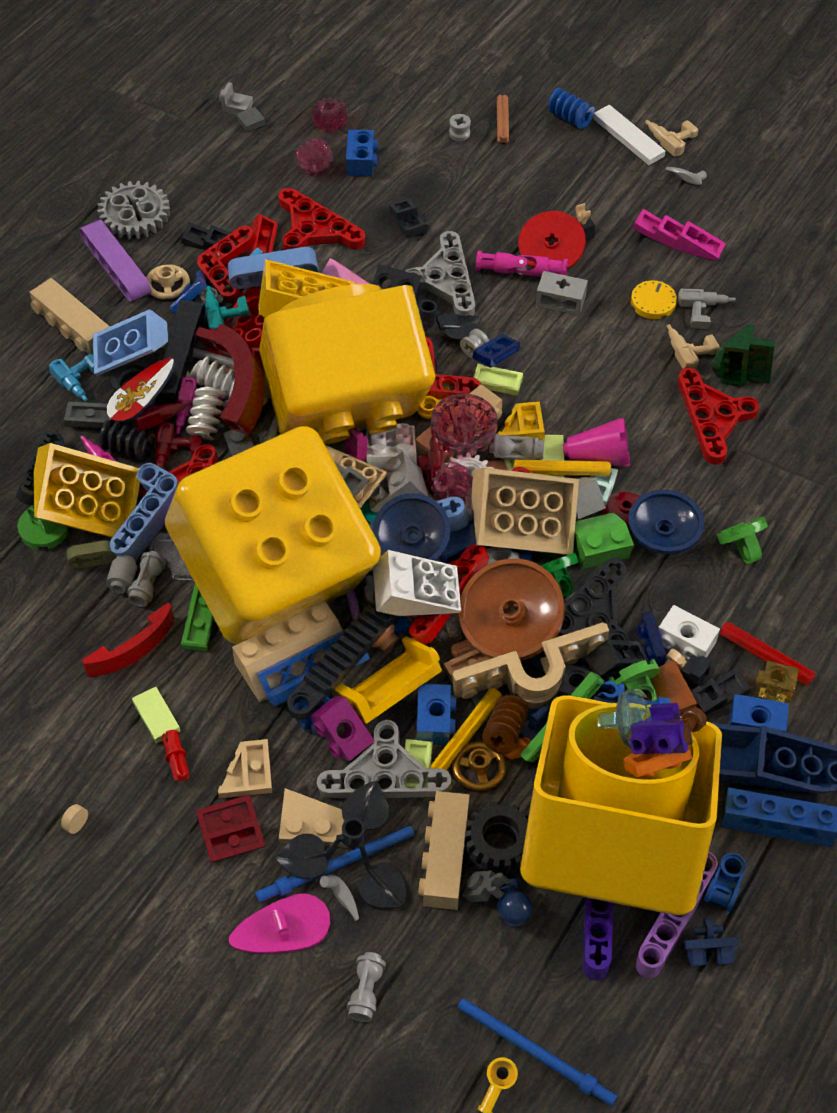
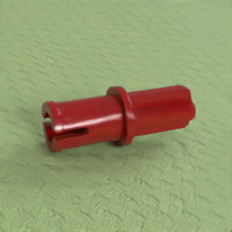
M168 730L166 734L163 733L161 736L166 749L165 759L170 763L174 780L177 782L186 781L189 778V770L185 760L187 756L186 750L181 746L178 731Z

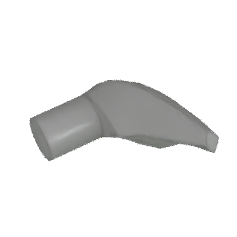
M666 167V171L693 185H702V180L707 177L705 171L695 174L681 168Z
M335 875L322 876L320 885L325 888H331L338 901L350 912L353 919L357 921L359 916L356 904L344 881Z

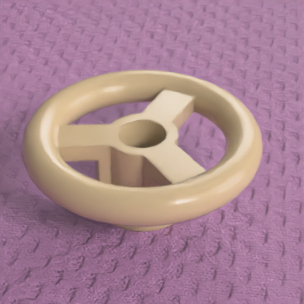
M176 265L158 266L152 269L146 276L151 287V293L149 294L162 300L179 297L182 290L190 283L188 273ZM183 278L182 286L172 292L171 287L174 285V282ZM151 282L161 284L164 287L165 293L156 291L152 287Z

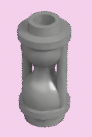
M496 434L495 439H490L489 453H494V458L543 460L544 440H538L539 437L531 438Z
M150 551L143 553L141 556V571L138 578L127 591L128 601L137 607H146L153 599V583L156 576L161 573L166 565V561L160 553Z
M366 952L357 958V975L360 979L359 988L352 993L350 1001L347 1003L348 1017L359 1022H370L372 1016L376 1014V997L373 993L374 983L381 978L386 967V962L381 959L379 954Z

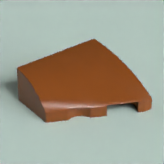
M673 660L660 666V672L650 680L656 691V700L658 697L669 698L670 703H678L680 714L690 707H696L697 702L676 662ZM648 693L647 701L652 700L650 693Z

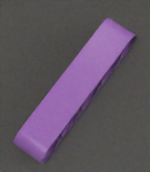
M99 219L79 229L86 246L129 302L151 293V287L147 278L102 220Z
M708 852L705 865L709 871H704L694 909L683 915V917L660 913L643 942L635 964L638 974L648 979L659 975L708 889L718 865L716 857L711 852ZM657 934H666L667 936H669L670 940H661L660 938H658ZM652 957L657 963L650 965L643 958Z

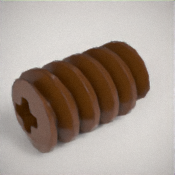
M505 695L496 702L482 735L484 743L491 751L505 755L514 750L529 714V707L522 698L515 695Z

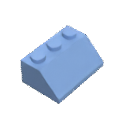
M149 309L93 334L94 374L99 376L159 349L168 342L167 322Z

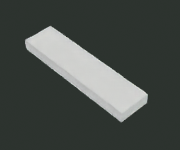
M611 105L594 113L593 119L648 165L665 157L666 151Z

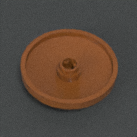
M510 558L488 564L472 576L460 597L461 612L459 613L461 628L470 644L481 654L491 659L513 651L517 652L520 661L538 655L544 651L542 642L557 637L565 615L564 599L557 581L545 568L525 559Z

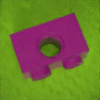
M333 697L310 715L315 722L313 727L320 736H325L330 743L328 746L330 752L337 759L350 761L374 742V739L345 697ZM342 723L344 725V733L339 737L336 730L338 725Z

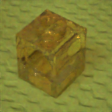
M767 661L764 671L759 670L755 685L760 686L758 696L790 704L795 691L799 668Z

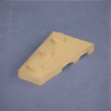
M285 788L279 844H287L294 837L309 833L318 836L324 842V846L330 847L336 840V836L342 832V825L344 823L342 809ZM340 842L337 846L348 848L342 842Z

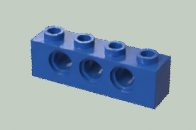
M728 788L723 801L720 827L832 847L837 838V807Z

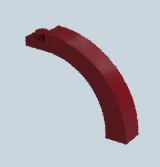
M222 324L219 325L217 330L199 327L194 335L208 349L231 356L234 363L235 381L233 390L220 418L232 430L250 435L264 403L266 380L263 365L254 350L233 329Z

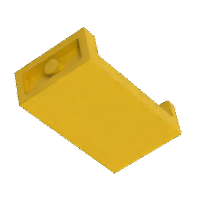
M406 636L402 639L406 649L405 653L351 689L340 683L332 693L334 697H345L360 720L367 724L442 671L438 662L440 657L434 648H429Z

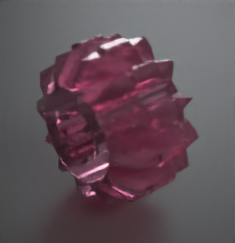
M323 97L322 101H316L315 106H312L314 125L318 126L319 130L326 129L327 132L330 129L337 131L338 127L343 128L347 119L345 103L340 102L339 98L334 100L332 97L329 99Z
M314 137L310 142L306 140V144L299 145L300 149L296 152L299 167L307 174L313 173L315 176L318 171L324 173V168L330 167V162L334 160L332 148L322 138L318 140Z
M457 462L442 463L441 470H435L436 476L431 479L434 484L430 489L434 492V497L437 500L450 497H459L463 500V497H468L467 492L472 488L470 482L473 480L470 470Z

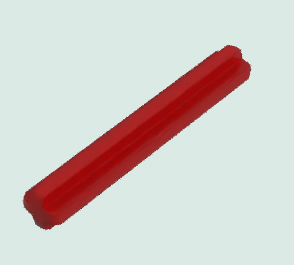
M726 622L722 626L720 634L805 685H810L813 682L816 673L730 622Z

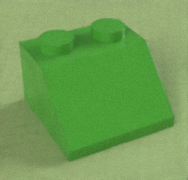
M615 513L576 521L574 550L581 569L602 565L610 558L623 560L630 557L634 546L626 523Z

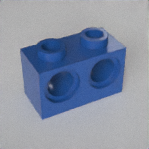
M348 129L347 175H373V167H377V154H374V152H378V139H374V130Z

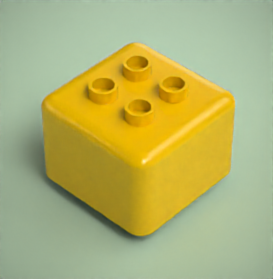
M352 284L329 288L298 298L264 319L259 352L280 435L294 428L307 426L318 432L324 444H333L348 439L350 437L348 430L352 428L367 426L369 434L392 430L397 427L396 419L409 417L419 409L435 381V371L414 290L410 285L383 290L381 287L373 284Z
M307 426L294 428L183 478L177 486L165 517L166 529L225 639L233 644H239L324 601L329 603L351 592L375 566L381 555L379 542L317 431Z
M575 696L555 698L551 703L534 781L520 866L523 879L531 886L671 915H685L691 912L697 903L717 818L722 742L720 729L714 724L706 722V725L701 730L691 732L693 743L688 745V747H690L692 759L682 762L680 767L674 769L664 768L655 771V775L651 777L638 778L625 770L623 759L632 754L629 740L632 736L630 725L640 720H646L651 716L649 707L627 703H607Z

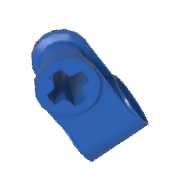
M728 853L721 859L715 877L712 878L705 895L704 902L712 901L726 907V911L731 913L746 870V862L742 856L736 853ZM725 867H733L738 873L731 874L727 872Z

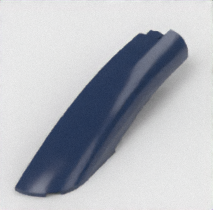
M594 696L592 699L607 703H618ZM712 723L722 733L719 782L819 794L837 791V746L766 726L758 728Z

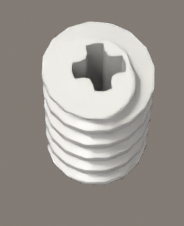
M206 356L203 361H198L193 367L190 377L197 380V384L200 386L204 385L205 387H212L225 392L226 396L223 398H229L234 386L235 378L233 376L235 370L231 369L228 373H225L226 365H222L217 369L218 361L215 360L210 365L209 356Z
M201 387L195 391L197 398H194L192 402L195 407L191 408L190 411L193 416L188 419L191 425L187 426L186 431L191 436H202L204 440H214L209 435L210 433H217L218 430L212 427V424L220 423L218 419L214 418V415L222 414V411L217 409L216 406L224 405V402L219 400L218 397H225L226 393L212 387Z

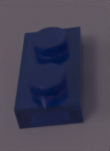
M502 333L473 350L472 359L491 368L518 352L520 342Z
M653 611L643 612L641 622L637 624L638 636L640 639H644V652L648 660L655 659L658 667L664 665L666 659L662 639Z

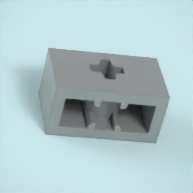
M543 271L537 288L536 306L580 315L586 297L588 280Z

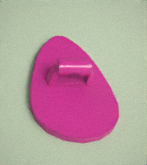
M305 893L295 894L278 900L246 918L229 936V944L234 949L255 954L284 953L308 949L319 944L327 935L330 927V913L325 903L316 896Z

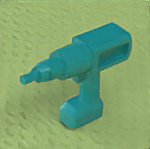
M206 287L205 306L209 329L217 330L220 324L225 326L224 319L251 316L246 296L239 297L237 300L238 307L226 309L225 306H219V302L215 298L213 291H211V287Z

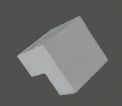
M589 477L579 478L576 519H581L605 509L597 479Z

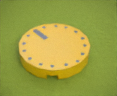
M645 281L638 284L632 291L631 305L635 308V312L638 315L656 320L661 319V316L672 314L676 307L677 296L675 291L663 282Z

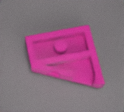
M357 428L349 429L350 437L343 440L344 453L367 462V437L363 436V433Z

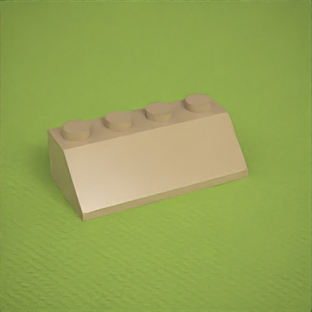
M324 601L233 646L234 662L258 701L262 702L267 697L257 676L258 672L342 631L338 619ZM320 649L316 651L313 662L317 663L328 650ZM300 660L294 662L290 674L295 676L302 674L306 662ZM274 672L266 676L271 689L280 684L283 674Z

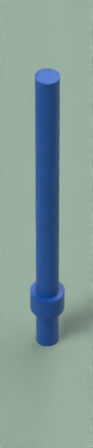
M408 826L366 844L367 856L414 837L412 827ZM357 848L329 860L328 869L323 875L362 859L360 849ZM284 876L275 880V884L256 891L255 895L260 903L279 894L284 896L291 893L293 888L313 879H301L295 876L287 878Z
M462 998L457 1007L459 1010L577 1084L580 1091L588 1096L590 1094L596 1096L611 1107L615 1103L618 1096L598 1084V1079L588 1073L584 1075L468 1000Z

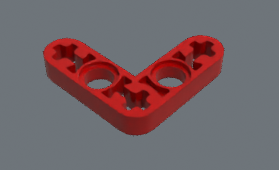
M249 226L237 228L201 253L197 259V264L203 274L226 302L237 301L242 293L241 289L233 288L230 285L229 273L225 265L255 244L256 236ZM225 247H232L230 252L222 253ZM210 261L214 267L210 269L206 262ZM225 273L221 280H214L217 274ZM229 285L234 291L230 293L227 291L226 286Z
M426 337L433 368L435 371L433 343L428 337ZM435 373V381L426 396H433L436 399L462 401L482 384L479 380L472 377ZM442 384L451 385L453 387V390H445L442 387Z

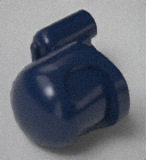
M511 878L509 879V884H503L499 888L504 895L498 900L497 911L500 919L506 925L519 926L529 919L533 908L529 897L518 891L520 887L519 881Z

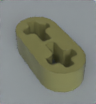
M110 541L75 545L67 550L68 565L76 569L104 565L116 559V555L110 549Z

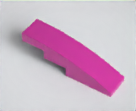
M642 209L632 226L634 230L671 248L716 261L726 244L689 221L684 226L667 215L661 220L645 209Z

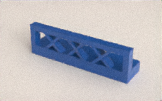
M346 629L258 672L257 676L268 701L276 706L287 701L290 694L303 681L304 676L310 673L311 665H317V663L313 662L316 651L320 649L329 651L330 648L326 646L336 644L338 637H342ZM368 653L364 655L357 665L370 659ZM298 660L306 662L302 674L298 676L290 674L294 662ZM274 672L283 674L280 684L271 689L266 676Z

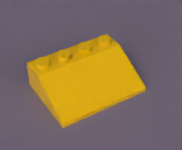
M265 259L259 298V315L265 318L272 313L278 312L282 307L298 298L329 288L352 285L355 282Z
M52 443L38 448L34 468V518L113 538L136 508L140 481L137 478L139 468Z

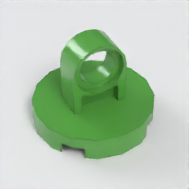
M34 505L21 515L17 525L20 538L24 544L39 550L38 547L48 546V549L54 548L61 544L68 535V526L34 518Z
M765 517L752 519L753 523L743 522L717 534L720 544L735 541L739 553L746 564L760 560L762 552L755 533L768 527Z
M651 659V664L649 665L644 660L619 671L621 677L616 680L614 677H611L608 681L615 682L617 685L619 683L624 684V692L627 691L629 697L635 698L639 692L647 691L652 696L651 701H656V691L650 680L660 672V669L655 659Z

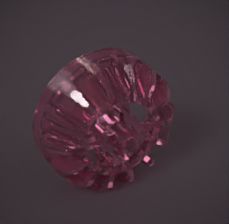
M454 394L442 399L434 407L431 414V430H436V437H438L440 446L442 445L445 452L449 453L454 449L456 456H461L463 451H469L470 456L476 455L477 449L480 451L487 450L489 444L495 440L498 422L497 414L493 406L485 399L473 394ZM453 424V431H447ZM480 435V438L477 441L470 442L473 440L474 436ZM453 436L456 441L450 440L448 437Z

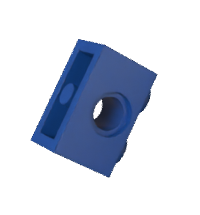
M423 684L419 687L417 740L433 741V745H447L450 735H455V719H450V711H456V695H451V685ZM433 713H440V714H442V715H441V716H433V715H431V714H433Z
M735 694L730 709L729 725L758 728L766 726L786 732L789 703Z

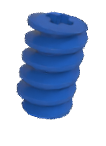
M561 87L554 90L548 104L551 114L562 118L571 125H576L579 129L589 125L595 112L594 106L589 108V102L583 103V100L581 98L576 99L574 94L569 96V92H563Z

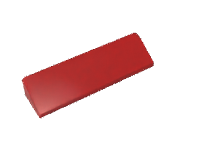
M261 214L256 216L251 224V228L256 236V242L245 251L244 257L250 256L257 247L262 250L263 254L273 251L278 227L277 222Z

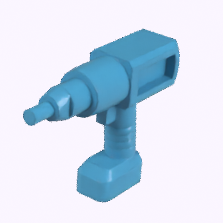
M92 354L85 356L84 360L71 368L62 359L52 361L49 364V370L57 382L70 393L83 399L84 402L88 401L77 379L81 377L80 373L87 368L94 373V356Z

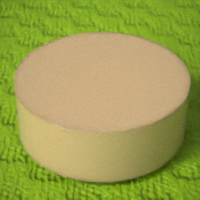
M78 804L69 807L62 817V828L71 834L77 833L87 821V809Z

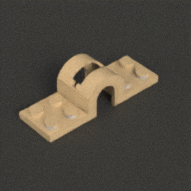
M600 623L542 642V647L546 654V657L540 659L545 672V676L542 678L528 676L523 670L517 652L513 651L455 670L453 672V693L456 695V699L461 697L468 699L477 695L479 691L489 690L490 688L498 689L506 683L510 694L522 698L527 703L529 709H539L544 704L549 706L558 696V689L565 675L566 666L576 663L578 659L585 657L608 640V626L606 623Z

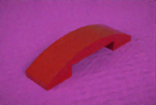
M169 602L147 616L149 627L113 651L109 652L102 646L84 658L82 664L85 674L88 677H95L118 671L138 661L154 649L168 633L174 622L173 610Z

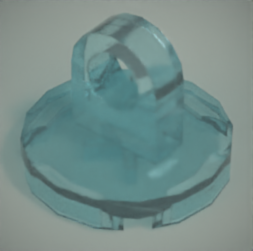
M639 689L624 691L619 696L615 713L598 715V727L605 729L618 728L621 739L626 746L631 748L629 739L632 736L630 725L640 720H646L651 716L649 709L651 704H646L644 699L647 698L646 694Z

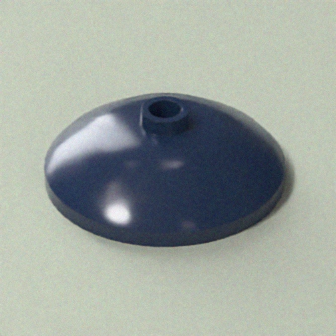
M654 490L643 494L632 504L628 516V525L632 536L645 548L662 554H676L692 548L699 541L704 529V517L699 506L688 496L672 490Z
M414 493L397 496L384 504L375 517L372 530L379 542L381 556L387 550L434 561L439 559L446 550L451 534L450 522L443 507L428 496ZM415 533L418 537L415 540H410L409 535Z

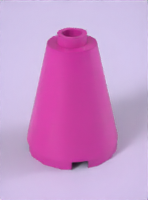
M624 418L613 420L568 437L567 443H563L564 457H569L570 461H608L611 466H630L628 437Z

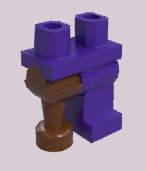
M678 703L653 704L649 707L651 716L646 720H640L630 725L632 736L629 740L632 753H685L689 750L688 745L693 743L691 732H698L706 725L707 718L705 713L700 708L690 707L680 718Z

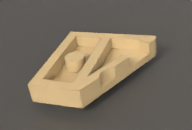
M268 739L240 742L235 752L236 757L227 769V776L222 786H219V798L272 793Z

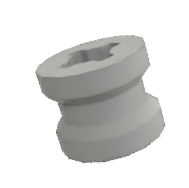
M464 114L453 115L449 122L450 137L455 141L467 140L470 137V118Z
M473 329L469 333V337H464L460 341L461 349L470 358H477L481 354V350L487 349L490 344L486 334L479 329Z

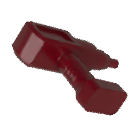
M191 401L177 402L156 407V402L155 405L148 406L142 414L134 419L135 427L143 431L162 424L163 420L175 416V413L184 410L186 406L192 405Z
M168 422L159 424L155 452L156 465L164 469L166 461L169 460L170 452L177 451V447H190V454L193 456L195 450L202 446V436L174 438V424Z
M431 430L430 450H428V455H417V465L421 468L423 476H427V485L430 492L445 491L447 484L443 453L440 450L438 437H436V430Z

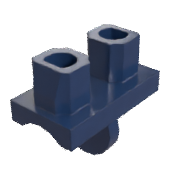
M710 917L703 918V926L693 927L694 936L703 935L704 939L680 941L681 950H686L689 966L707 965L705 952L707 948H715L716 964L734 963V947L739 946L738 937L714 938V934H723V926L713 925Z

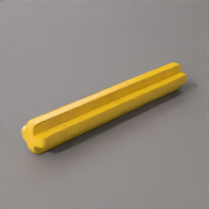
M514 460L513 468L524 467L530 473L541 475L609 476L611 473V464L608 461Z
M490 688L432 763L431 768H440L447 771L455 757L473 737L494 709L496 702L502 697V694L497 689Z

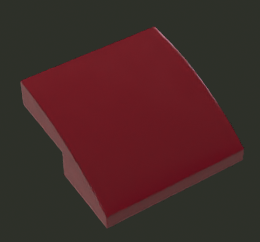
M250 795L196 810L210 863L265 847Z

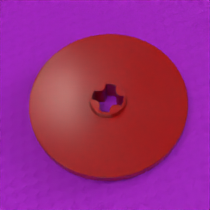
M546 211L532 217L523 226L518 241L521 255L549 257L550 260L561 261L568 259V269L579 261L585 250L586 243L585 233L581 224L573 216L561 211ZM551 239H555L553 245L550 246L549 242ZM527 260V265L534 269L536 263Z

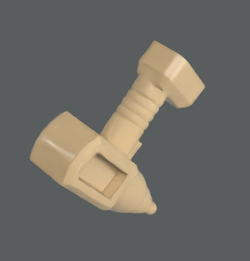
M649 120L645 121L655 138L661 142L660 145L674 157L684 152L686 143L682 140L694 138L698 135V128L688 120L682 123L681 132L679 133L674 131L668 132L662 126L651 123Z
M670 324L667 325L671 345L675 350V356L682 369L687 367L697 369L699 363L698 355H716L720 348L713 335L705 337L703 346H694L693 343H686L685 339L675 329H672Z

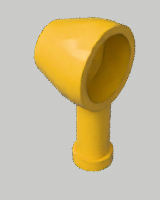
M501 1057L489 1064L487 1077L491 1084L482 1104L477 1108L479 1111L493 1113L492 1109L501 1090L510 1088L516 1082L518 1076L517 1067L510 1059ZM505 1067L508 1070L509 1074L506 1079L498 1078V1068Z

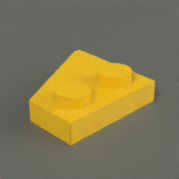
M540 401L515 404L512 414L505 421V428L502 432L499 431L498 434L531 438L539 437L538 440L545 439Z

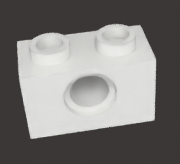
M673 605L658 628L656 641L667 649L677 650L687 660L690 659L692 654L700 659L702 656L707 658L717 642L720 629Z

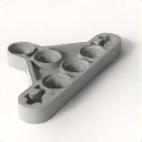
M446 231L440 235V249L423 267L409 268L405 271L421 275L426 280L423 290H427L453 304L455 314L473 316L475 314V300L460 237L456 232ZM448 241H451L452 247L450 248ZM457 256L459 259L452 261L448 257ZM453 272H460L463 275L460 277H455L451 274ZM437 274L440 276V278L431 279L429 276ZM463 288L467 292L461 294L457 293L455 290ZM462 302H465L467 309H464Z
M390 720L381 721L375 726L373 744L344 770H327L322 772L317 778V787L320 794L330 799L348 798L355 791V789L350 788V783L357 778L363 779L365 781L364 785L373 781H379L382 778L392 780L389 788L381 789L385 798L435 797L436 791L450 792L453 786L451 775L448 771L440 768L425 769L400 745L398 726ZM384 729H392L394 731V735L390 739H382L380 733ZM384 753L393 755V760L388 764H382L378 761L379 757ZM417 778L420 782L416 788L409 789L405 787L404 784L407 779ZM424 778L428 779V788H425ZM443 778L441 787H436L435 783H437L438 779ZM342 779H344L345 789L341 787L343 785ZM329 780L334 781V784H332L331 789L326 788V785L328 784Z

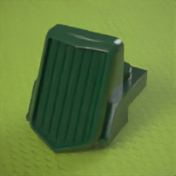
M746 325L718 349L711 368L717 378H722L723 384L745 386L746 381L770 384L775 341L754 338L755 325Z

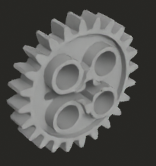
M129 181L128 186L120 183L119 189L112 187V193L106 191V197H101V203H98L99 219L111 230L113 235L118 232L119 238H122L125 234L128 239H131L132 235H136L137 239H139L140 234L148 237L149 231L157 233L156 227L163 228L162 222H168L167 216H170V205L167 195L163 194L162 189L157 190L156 185L149 187L148 182L141 185L140 181H137L136 185H132L131 181Z

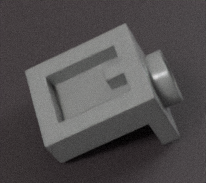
M228 82L226 87L220 92L219 101L222 103V111L238 114L250 109L253 105V97L233 92L232 83Z

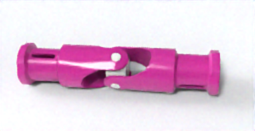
M478 250L476 271L488 269L494 270L496 273L507 274L516 272L520 275L542 277L543 271L567 276L568 259L563 261L550 260L549 257L515 256L501 252L488 254ZM527 260L535 262L536 267L527 271Z

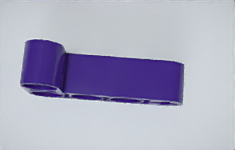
M585 897L582 967L584 974L589 979L601 980L608 974L612 958L613 903ZM598 904L603 906L605 910L597 911L592 906ZM598 931L605 937L598 939L592 936L591 933ZM595 952H600L599 965H595V960H593Z

